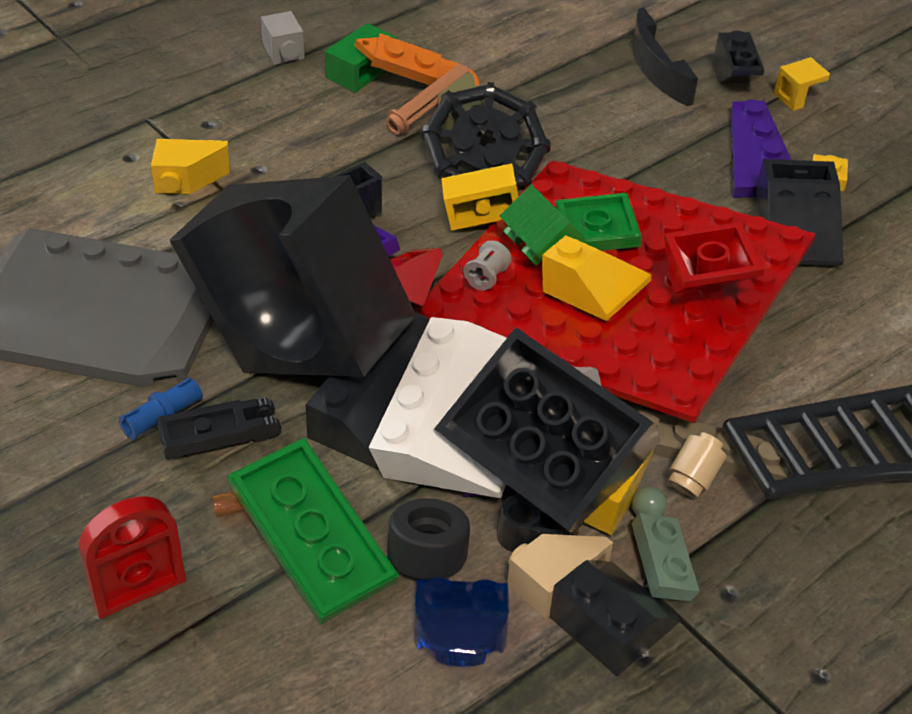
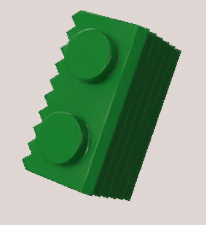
M532 184L500 215L508 225L503 231L517 246L524 241L526 245L521 250L536 266L542 262V255L565 235L582 243L584 242V237Z

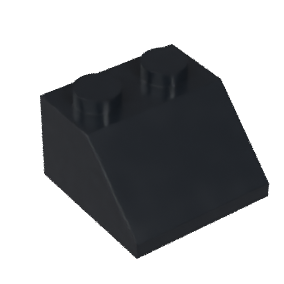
M585 560L557 582L553 588L549 617L616 677L670 632L680 621V618L657 598L652 597L651 593L610 561Z

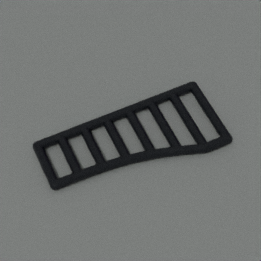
M912 384L725 420L722 425L724 433L763 495L769 499L849 484L912 479V439L887 406L903 403L912 414ZM869 409L908 463H888L853 412ZM835 416L869 465L850 467L818 419ZM800 423L831 470L813 473L782 426ZM763 429L794 476L775 480L745 433Z

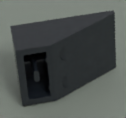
M763 159L755 191L760 217L772 222L796 226L802 230L816 233L814 242L799 264L843 265L841 193L835 163L833 161Z

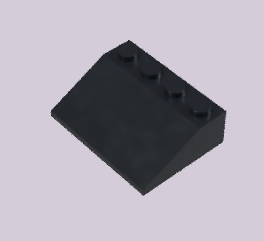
M517 327L514 328L434 428L444 438L570 533L635 474L661 440L654 422Z

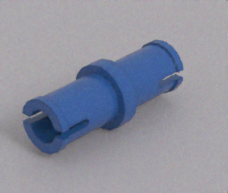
M188 377L163 393H153L148 397V402L119 417L122 431L131 440H135L139 435L155 427L158 417L178 413L195 402L201 401L203 398L201 388L194 379L191 380V377Z

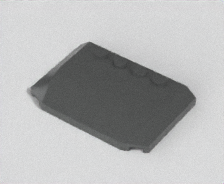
M28 228L12 238L0 257V360L140 387L154 385L155 378L176 375V380L179 381L187 378L214 321L178 255L174 253Z

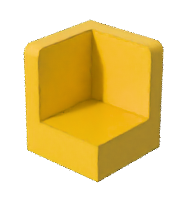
M812 57L781 66L774 94L792 111L804 108L809 86L828 81L830 73Z

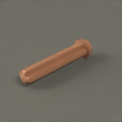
M461 63L457 64L398 110L392 109L386 118L388 129L395 135L406 134L410 129L409 126L438 105V95L465 73H470L468 66H464Z

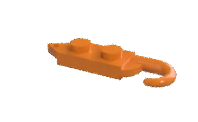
M381 33L375 38L357 39L354 45L372 61L371 66L427 85H431L459 64L442 58L439 53ZM470 69L469 72L473 73L476 86H480L477 75Z

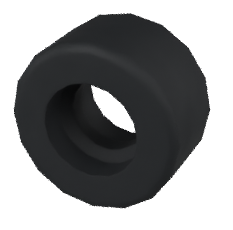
M419 498L399 505L395 508L389 520V560L397 570L417 579L438 580L454 575L463 568L467 561L470 537L469 518L459 507L439 499Z

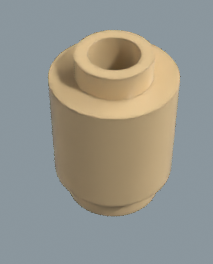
M701 432L699 436L689 435L669 469L671 475L667 482L679 492L697 499L701 492H707L727 458L725 452L721 450L723 443L705 432Z

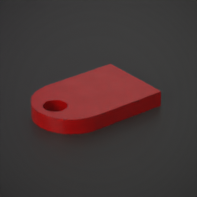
M141 496L119 501L97 514L81 534L79 552L92 604L99 619L186 582L177 523L166 504L157 498ZM130 521L128 524L121 526L125 522Z

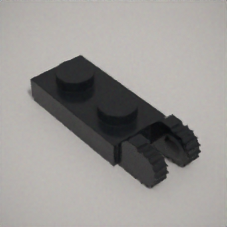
M266 397L242 402L235 400L158 417L156 419L165 458L170 459L250 441V439L261 442L266 441V439L275 438V436L279 435L282 428L279 419L272 417L276 410L273 401Z

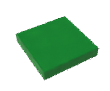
M627 193L555 201V208L584 237L583 243L601 251L641 247L642 236Z

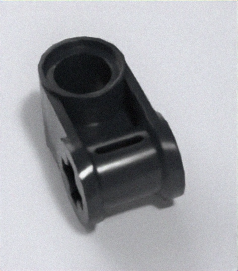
M520 494L508 497L502 505L497 539L503 548L514 552L521 544H530L541 534L578 536L579 527L582 526L583 522L570 533Z

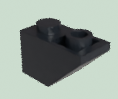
M736 30L718 33L712 65L719 83H750L764 75L765 69L750 32Z

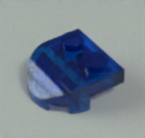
M441 577L429 580L417 579L414 642L418 650L426 647L435 652V659L438 663L457 667L482 665L486 660L487 654L495 650L503 653L507 645L508 583H496L487 579L476 582L450 581Z

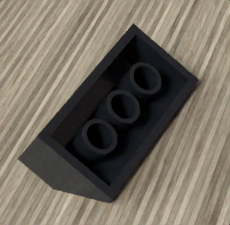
M415 312L416 316L364 377L329 376L306 403L307 438L379 470L369 446L428 325L429 319Z

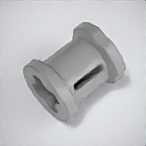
M486 241L480 247L478 257L467 262L463 269L464 277L468 280L469 284L482 291L491 289L496 283V276L499 272L505 271L512 262L509 250L497 241Z

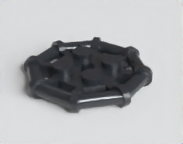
M487 82V85L453 93L446 91L441 95V102L427 125L421 127L420 133L421 138L426 142L434 164V174L438 179L464 174L465 172L459 170V167L474 172L512 164L517 188H527L532 184L531 179L543 157L551 150V141L546 139L536 113L537 106L533 101L526 102L494 86V82ZM484 100L483 105L476 104L470 110L465 111L462 107L463 104ZM495 101L515 111L512 116L493 108V102ZM451 114L456 119L452 129L441 128L448 115ZM524 121L532 139H522L520 125ZM488 136L492 138L491 140L495 144L488 143L486 146L480 145L479 137ZM441 144H449L450 148L452 147L454 151V156L446 159ZM520 152L529 154L522 167L514 163Z

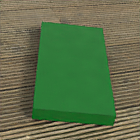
M305 437L228 475L227 483L320 625L397 583L399 574Z

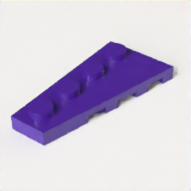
M765 100L733 102L730 112L731 157L733 158L732 180L734 182L732 195L733 198L756 197L755 191L763 159H792Z

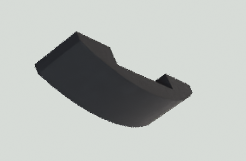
M638 8L633 37V53L638 66L648 80L664 94L683 105H693L698 77L685 60L671 61L655 39L656 22L645 8Z

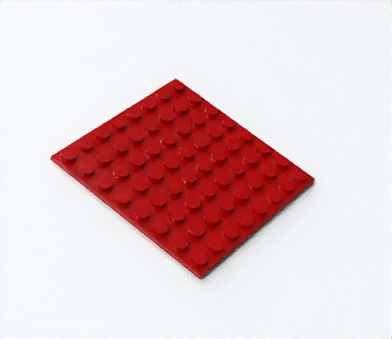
M551 160L532 180V185L554 207L555 201L562 199L618 193L628 194L642 236L641 247L604 250L603 252L652 274L651 281L608 321H605L544 293L542 262L536 266L521 250L526 245L524 241L517 246L503 231L508 225L504 220L494 222L427 295L424 306H416L414 311L426 316L429 320L431 317L468 321L506 338L517 327L571 366L596 368L599 373L601 386L613 395L695 423L815 240L816 233L802 230L796 226L772 222L760 216L736 212L727 207H718L700 202L691 197H682L668 193L659 188L639 185L626 179L603 175L594 170H585L568 165L565 162ZM742 222L762 263L764 276L710 289L673 294L664 234ZM486 241H497L509 250L512 262L505 271L499 272L496 276V283L491 289H486L485 291L478 290L469 284L468 280L464 277L463 269L467 262L478 257L479 249Z

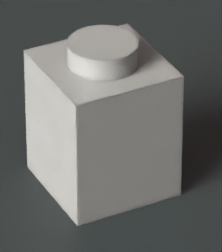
M292 11L261 16L262 42L273 64L304 59L303 30Z

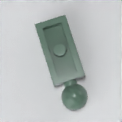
M653 486L642 487L634 494L632 499V508L637 517L631 524L651 596L691 602L700 590L678 519L662 516L666 511L667 500L661 490Z

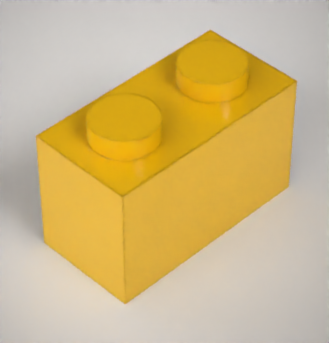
M512 164L441 178L444 203L451 231L503 220L500 215L519 197Z

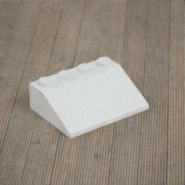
M430 318L369 446L383 478L501 498L506 484L444 438L434 428L506 340V337L468 321Z

